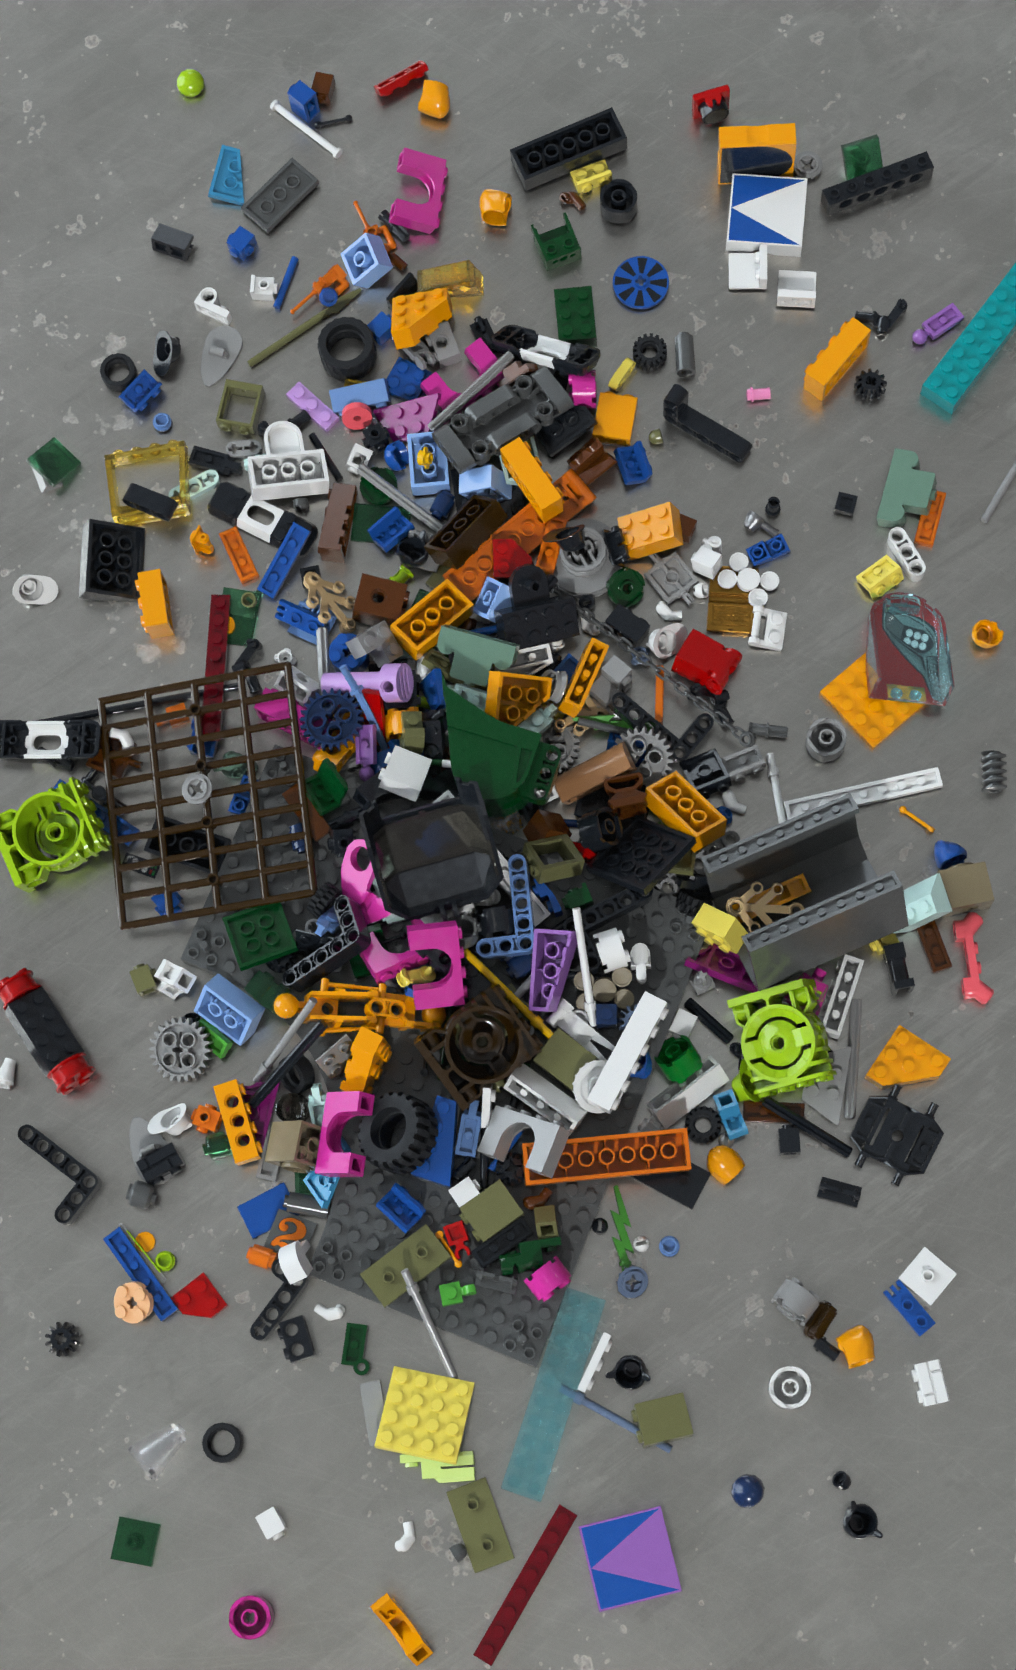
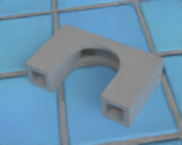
M505 1104L504 1107L496 1105L477 1151L487 1157L504 1162L515 1136L521 1131L531 1128L534 1132L535 1141L525 1167L537 1174L552 1178L570 1131L563 1128L565 1124L553 1120L550 1123L543 1116L537 1115L535 1118L525 1110H520L519 1113L516 1112V1108Z

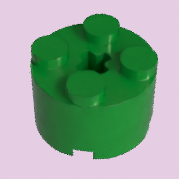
M679 1035L681 1038L675 1039L671 1037L665 1040L658 1058L654 1056L656 1063L666 1078L670 1081H676L678 1084L684 1083L695 1071L700 1070L703 1066L700 1054L691 1040L685 1035Z

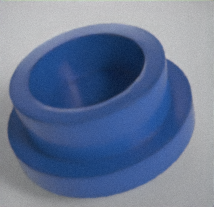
M327 287L321 290L319 300L324 306L330 307L337 302L338 294L333 288Z

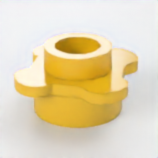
M428 447L419 450L417 454L418 465L425 466V469H429L430 464L433 462V454L428 450Z

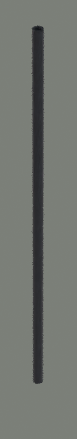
M238 683L225 685L224 693L237 691ZM204 689L199 690L200 698L203 697ZM191 691L152 698V704L157 706L192 699ZM144 700L106 707V715L145 708ZM98 709L35 721L82 720L98 717L99 714Z

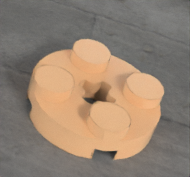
M131 1281L116 1289L114 1307L118 1318H122L128 1323H138L145 1320L152 1313L154 1299L152 1294L146 1289L147 1286L145 1284ZM132 1297H134V1301L137 1302V1305H135L134 1307L131 1305Z

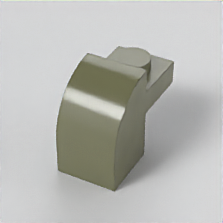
M421 711L401 712L402 734L399 737L400 747L421 755L425 742Z

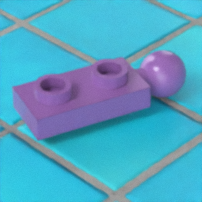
M951 303L922 323L924 330H916L912 335V339L919 345L924 344L928 336L934 340L963 321L964 316L954 303Z
M362 725L363 730H357L360 737L355 736L356 764L363 765L359 771V777L364 782L374 775V770L370 767V764H377L376 725Z

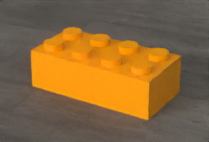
M854 317L849 322L845 321L840 328V333L830 339L828 342L829 346L825 350L822 349L818 353L814 364L810 363L805 369L804 389L820 401H823L868 347L871 329Z
M518 437L500 449L502 463L543 523H546L564 511L563 494L558 486L554 487L551 483L553 480L550 474L541 469L542 464L538 457L532 456L529 444L526 441L523 442Z
M446 579L390 625V630L398 644L417 661L437 644L441 626L447 624L458 627L472 616L474 604L451 581Z
M677 771L645 788L647 807L667 827L695 837L697 843L691 848L694 853L725 835L727 819Z

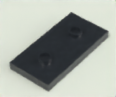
M691 1163L692 1169L689 1171L630 1177L692 1210L711 1173Z

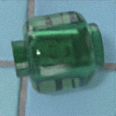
M220 1131L206 1136V1143L202 1144L205 1156L209 1155L212 1160H218L231 1154L230 1143L225 1132Z

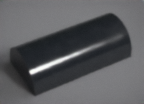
M164 816L165 827L186 824ZM156 819L153 824L152 830L157 829ZM198 829L166 835L168 856L208 849L206 830ZM214 834L215 847L232 843L231 839ZM158 837L149 838L144 851L160 857ZM226 854L216 855L218 872ZM209 857L177 862L210 874Z

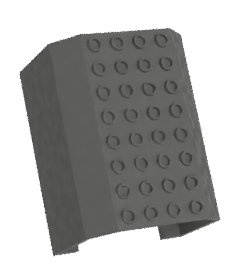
M850 793L701 858L713 903L717 909L727 913L726 902L728 899L735 896L741 897L751 888V884L755 881L762 883L764 891L771 888L772 884L776 882L782 883L803 873L811 889V892L783 904L790 906L793 902H799L805 908L801 911L796 906L792 909L794 913L792 915L766 913L773 920V923L767 926L758 916L754 917L752 920L757 921L761 928L758 929V925L753 924L751 926L753 932L749 931L748 926L744 922L741 923L748 934L741 936L743 945L737 954L758 991L909 926L903 886L895 871L893 870L878 877L867 858L859 838L855 814L859 813V808ZM756 884L754 885L753 889L755 891H759L761 889V885Z

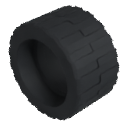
M342 317L329 322L321 330L317 343L323 367L329 375L338 380L355 381L363 378L371 371L377 359V350L372 331L367 324L354 317ZM344 338H356L365 345L358 357L348 361L335 359L330 355V351L337 341Z

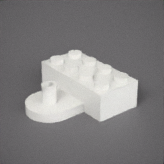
M277 421L269 425L264 432L266 455L248 457V474L253 501L327 494L329 492V476L324 449L305 451L302 433L291 422Z

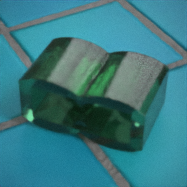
M259 970L244 990L276 1016L277 1014L273 1006L275 999L282 993H289L290 990L282 983L278 986L273 982L275 978L267 971L262 973Z

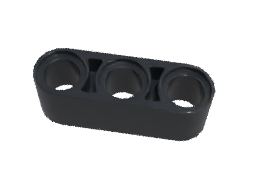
M134 483L130 484L122 499L126 505L165 521H170L179 505L168 496Z

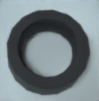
M116 353L109 355L104 359L100 367L103 382L113 391H124L138 375L134 362L125 354ZM116 364H126L129 367V375L121 381H112L108 377V371Z
M303 1055L294 1065L300 1080L295 1075L293 1067L281 1080L284 1087L294 1094L310 1089L315 1081V1072L312 1064Z
M223 1422L214 1424L207 1429L203 1436V1451L214 1462H231L242 1451V1434L232 1424ZM221 1430L230 1432L235 1440L233 1450L223 1456L216 1454L211 1448V1438L216 1432Z

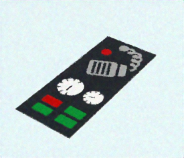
M126 853L122 864L147 859ZM160 866L132 871L155 879Z

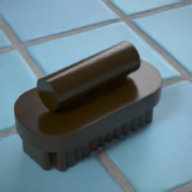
M820 1301L818 1308L804 1325V1334L810 1339L816 1340L824 1337L831 1321L837 1315V1309L828 1301Z

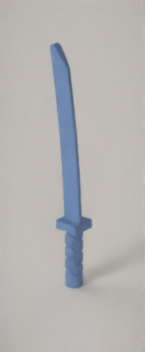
M346 664L340 666L339 669L351 688L350 695H355L369 724L376 725V737L381 751L388 749L382 731L362 693L363 685H357Z

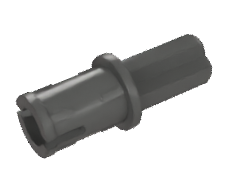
M768 722L767 724L749 723V731L755 735L766 736V738L768 736L786 738L788 734V727L769 725Z

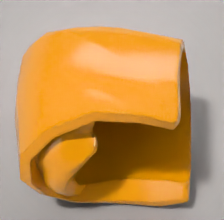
M424 80L422 95L418 102V111L438 119L444 118L450 109L448 86L438 81Z
M485 189L479 199V208L483 221L493 226L507 225V216L512 205L511 195L500 190Z
M725 1145L710 1149L707 1155L706 1164L709 1172L723 1185L730 1182L745 1166L741 1156L735 1150Z
M857 1325L836 1338L838 1348L845 1354L849 1369L862 1366L875 1359L873 1335L865 1326Z

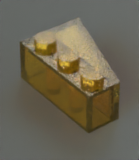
M470 260L417 271L418 292L431 291L436 288H447L450 297L484 296L483 274Z

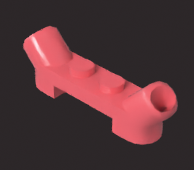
M969 912L963 920L953 921L954 941L963 942L968 977L961 980L964 1000L974 998L983 1005L987 1004L993 996L994 990L979 979L981 964L976 960L978 944L974 942L973 936L983 924V918L975 912Z

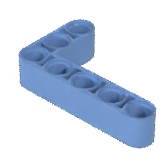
M514 854L508 860L515 935L479 940L476 944V951L483 959L522 956L533 953L535 926L529 868L526 859L520 854ZM517 860L523 861V866L520 869L513 868V864ZM519 880L525 881V886L522 889L515 888V884ZM520 900L527 901V906L524 909L517 908ZM522 920L530 922L526 929L519 928ZM524 940H531L532 942L528 949L521 947ZM504 942H510V950L502 951V944ZM485 944L491 945V950L487 954L481 953V948Z

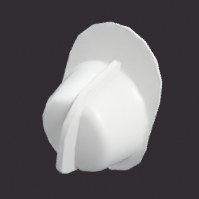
M24 574L14 583L12 589L13 596L18 602L24 604H48L57 597L58 585L52 578L47 576Z
M672 623L651 632L649 640L645 644L658 658L665 659L679 652L688 637V631L683 624Z
M180 1103L157 1113L150 1120L147 1130L151 1134L162 1132L173 1136L181 1134L193 1125L186 1112L187 1106L185 1103Z

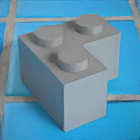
M385 620L373 625L346 642L355 660L370 653L378 668L384 664L391 663L404 654Z
M614 654L601 668L600 677L593 683L589 691L590 696L607 709L609 707V700L613 695L618 692H626L632 686V669ZM615 698L614 703H616L619 700V698Z

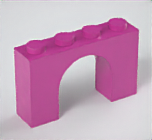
M409 148L402 150L398 159L397 172L421 180L428 189L429 200L423 204H416L396 198L391 205L389 223L431 234L439 227L440 218H438V213L443 205V201L440 200L445 190L443 181L448 172L446 159Z
M478 338L465 348L464 354L475 366L479 376L498 360L481 338ZM502 371L456 414L462 413L478 399L493 392L491 389L496 385L500 387L498 382L505 378ZM437 372L426 378L420 385V388L427 396L435 393L441 394V400H438L436 407L440 413L462 394L451 390Z
M421 919L411 920L412 925L424 924ZM374 932L369 933L371 937L369 947L360 953L377 985L385 983L388 979L395 978L396 974L400 973L404 968H406V971L412 970L430 961L426 956L423 959L415 951L409 950L403 953L386 951L379 943Z
M456 920L407 926L410 951L439 949L451 958L450 970L443 979L433 983L412 985L415 1009L423 1010L465 1005L464 998H468L467 986H463L466 970L465 966H461V959L464 958L463 946H459V939H462L461 926L458 927Z
M362 1091L327 1092L315 1174L327 1177H363L366 1156L351 1152L344 1153L341 1147V1135L346 1123L355 1116H372L375 1095Z

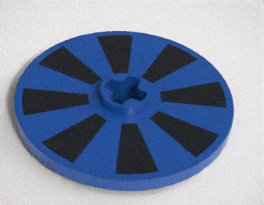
M636 256L625 260L618 266L613 276V290L616 297L624 305L633 309H648L657 305L664 299L669 288V277L664 266L657 260L646 256ZM638 280H642V282H643V285H642V286H640V284L638 283Z

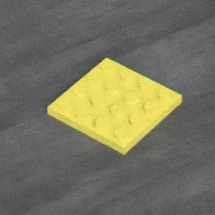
M394 1366L374 1445L375 1448L457 1465L475 1383Z

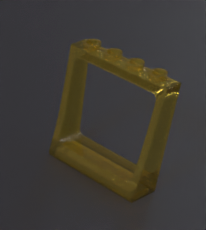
M170 440L167 444L162 445L152 443L146 448L133 447L130 451L116 450L113 454L104 455L111 513L115 523L135 526L162 521L160 518L128 505L120 507L115 468L121 465L179 455L180 494L170 497L179 504L171 519L191 515L188 447L185 441Z

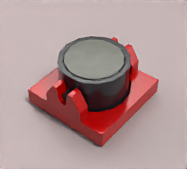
M726 84L693 94V119L702 117L703 122L710 125L724 120L729 115V86Z

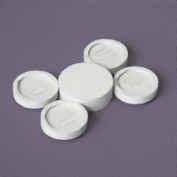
M740 552L734 553L729 560L732 570H722L717 578L718 584L722 588L730 589L737 582L739 589L744 592H750L748 596L750 605L764 606L767 603L768 595L763 589L767 591L775 590L779 585L778 575L772 571H767L760 577L755 569L747 568L749 560L745 554Z

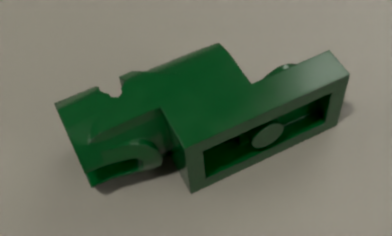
M560 1236L520 1242L518 1244L519 1252L515 1250L505 1255H500L502 1276L512 1274L514 1265L518 1268L517 1271L519 1273L537 1271L544 1265L541 1249H545V1252L557 1251V1247L562 1245Z

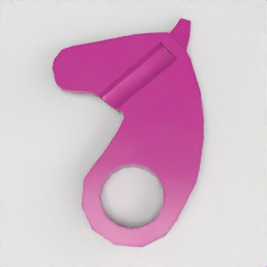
M357 839L348 845L341 867L342 895L359 903L366 925H369L393 914L385 911L382 899L370 891L375 875L371 861L366 870L359 867L357 853L361 847L366 848L364 839ZM375 843L376 849H377V853H378V857H379V861H380V865H381V864H382V853H381V850L379 849L377 843Z

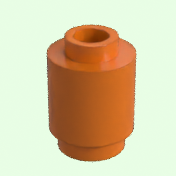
M254 1244L253 1247H249L246 1258L249 1259V1264L268 1269L277 1260L278 1253L274 1252L273 1249Z

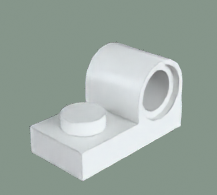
M211 287L202 289L194 301L196 310L230 325L233 320L230 310L220 305L215 289Z

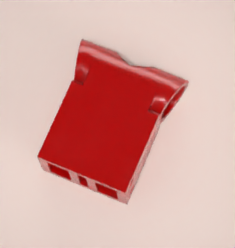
M692 629L677 653L671 671L695 683H699L701 686L705 685L711 693L720 695L728 683L729 675L736 670L741 662L742 654L733 648H725L723 644Z

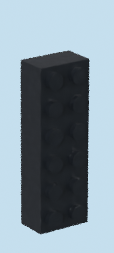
M611 107L510 149L511 161L525 191L568 174L573 170L627 149V136Z

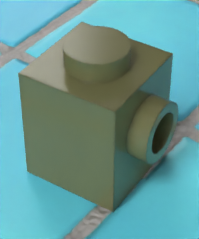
M139 964L133 967L134 970L129 971L136 991L141 997L157 991L158 984L156 980L158 978L154 977L156 973L155 968L151 969L148 964Z
M555 1205L535 1207L534 1214L538 1240L559 1237Z

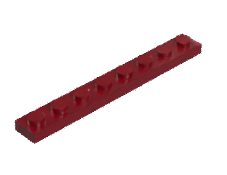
M211 594L205 677L226 673L231 595ZM225 681L204 685L203 706L224 702ZM223 710L205 713L202 718L203 734L221 731Z
M559 1504L474 1652V1656L490 1666L493 1665L578 1515Z

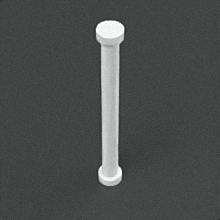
M277 99L271 103V110H276L331 152L334 158L338 159L342 155L343 150L340 147H335L281 106Z

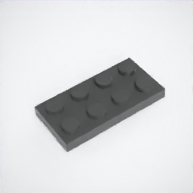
M291 158L241 207V210L264 231L269 233L319 184V180L295 159Z

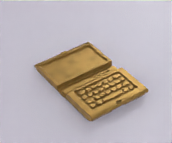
M722 566L715 578L710 579L707 631L751 634L754 614L752 613L753 606L748 601L750 592H744L739 589L737 582L730 589L722 588L717 581L719 573L725 569L732 570L730 566Z

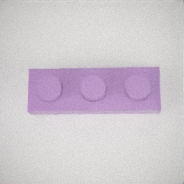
M298 382L286 393L287 398L299 409H304L310 418L326 433L340 420L330 408L302 383Z

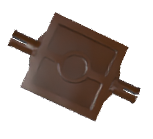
M109 737L110 752L123 750L119 739ZM100 740L98 755L94 758H88L85 766L104 774ZM133 756L112 759V776L117 779L124 778L130 766L141 770L143 762L133 759Z

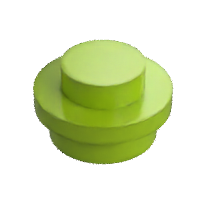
M162 1251L157 1254L155 1264L161 1271H170L175 1266V1256L171 1252Z

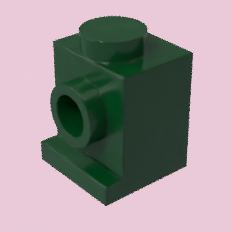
M585 882L582 883V888L575 887L567 892L568 894L564 895L565 898L561 899L565 909H570L572 914L573 908L579 907L583 910L594 905Z

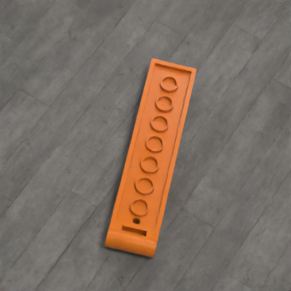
M572 468L553 483L554 487L558 486L561 490L564 501V511L555 517L567 519V522L572 520L597 498ZM530 503L527 504L491 534L490 538L480 545L478 550L465 561L462 567L458 570L450 568L442 577L445 580L451 581L471 602L479 596L487 576L494 579L492 539H513L530 555L541 545L547 522L543 523Z

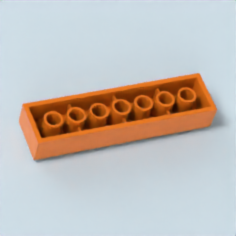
M687 1128L568 1139L552 1178L537 1174L525 1167L534 1142L522 1143L521 1145L525 1186L681 1172L692 1169Z

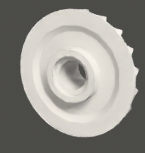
M593 1060L585 1063L583 1067L579 1068V1072L575 1075V1080L572 1083V1092L574 1093L575 1100L580 1107L591 1113H604L603 1110L589 1104L587 1098L607 1063L605 1060Z

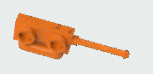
M354 201L353 205H355L365 225L363 232L377 236L383 234L388 243L384 244L387 254H391L390 251L395 249L397 245L386 225L378 227L377 224L370 227L358 205V201Z
M338 264L334 265L328 270V273L318 278L319 281L313 283L312 292L291 309L290 313L295 314L294 312L317 293L319 295L322 289L329 287L335 281L340 283L334 289L339 296L349 287V282L345 278L347 274Z

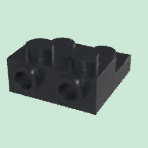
M716 748L679 762L686 780L706 799L715 792L724 793L732 786L730 776Z

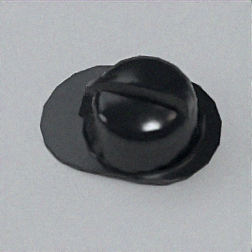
M165 330L159 331L155 340L153 368L158 376H164L168 372L171 363H174L181 354L180 339L170 336Z
M581 524L575 527L556 529L545 534L542 539L544 542H556L563 551L574 552L585 547L582 532L585 525Z

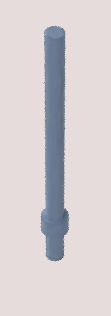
M562 1385L559 1392L573 1399L574 1403L586 1406L635 1435L636 1431H639L637 1425L585 1397L586 1394L580 1391L576 1392L566 1385ZM669 1443L655 1445L667 1453H670L673 1447Z

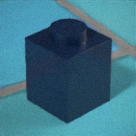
M596 1004L597 1028H617V1004Z

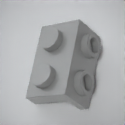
M757 744L721 758L731 781L734 780L735 782L743 780L746 777L745 775L750 773L758 774L766 767V760L763 759Z

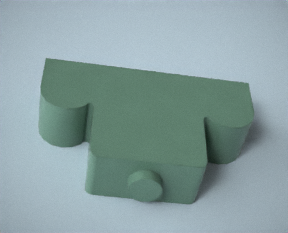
M897 448L894 450L877 514L878 526L888 528L903 527L906 523L905 512L927 516L930 512L932 501L936 500L937 481L935 473L921 471L918 455L913 451Z
M447 624L441 626L437 641V647L441 653L451 654L454 652L450 677L464 681L463 684L468 686H475V684L487 686L489 671H494L495 666L500 670L511 668L516 663L520 645Z

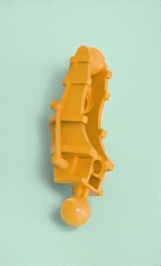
M328 978L321 979L320 991H311L306 994L304 1002L298 1001L292 994L282 993L277 996L273 1004L276 1014L286 1019L295 1016L296 1013H300L311 997L316 998L317 1003L303 1024H307L310 1021L317 1022L320 1019L327 1023L328 1027L319 1037H324L325 1033L359 1031L361 1026L368 1030H376L377 1034H383L384 1027L398 1028L399 1031L420 1029V1032H426L433 1026L441 1027L447 1016L444 1007L423 1009L421 1016L424 1022L415 1021L414 998L402 994L386 993L387 986L385 983H380L379 987L329 982ZM329 987H335L333 991H328ZM346 989H359V990H368V991H367V992H349V991H346ZM338 1002H365L364 1013L366 1016H339ZM372 1003L378 1005V1013L372 1010ZM323 1005L329 1008V1015L323 1013ZM392 1006H396L398 1008V1015H395L392 1012ZM340 1026H360V1027H340Z

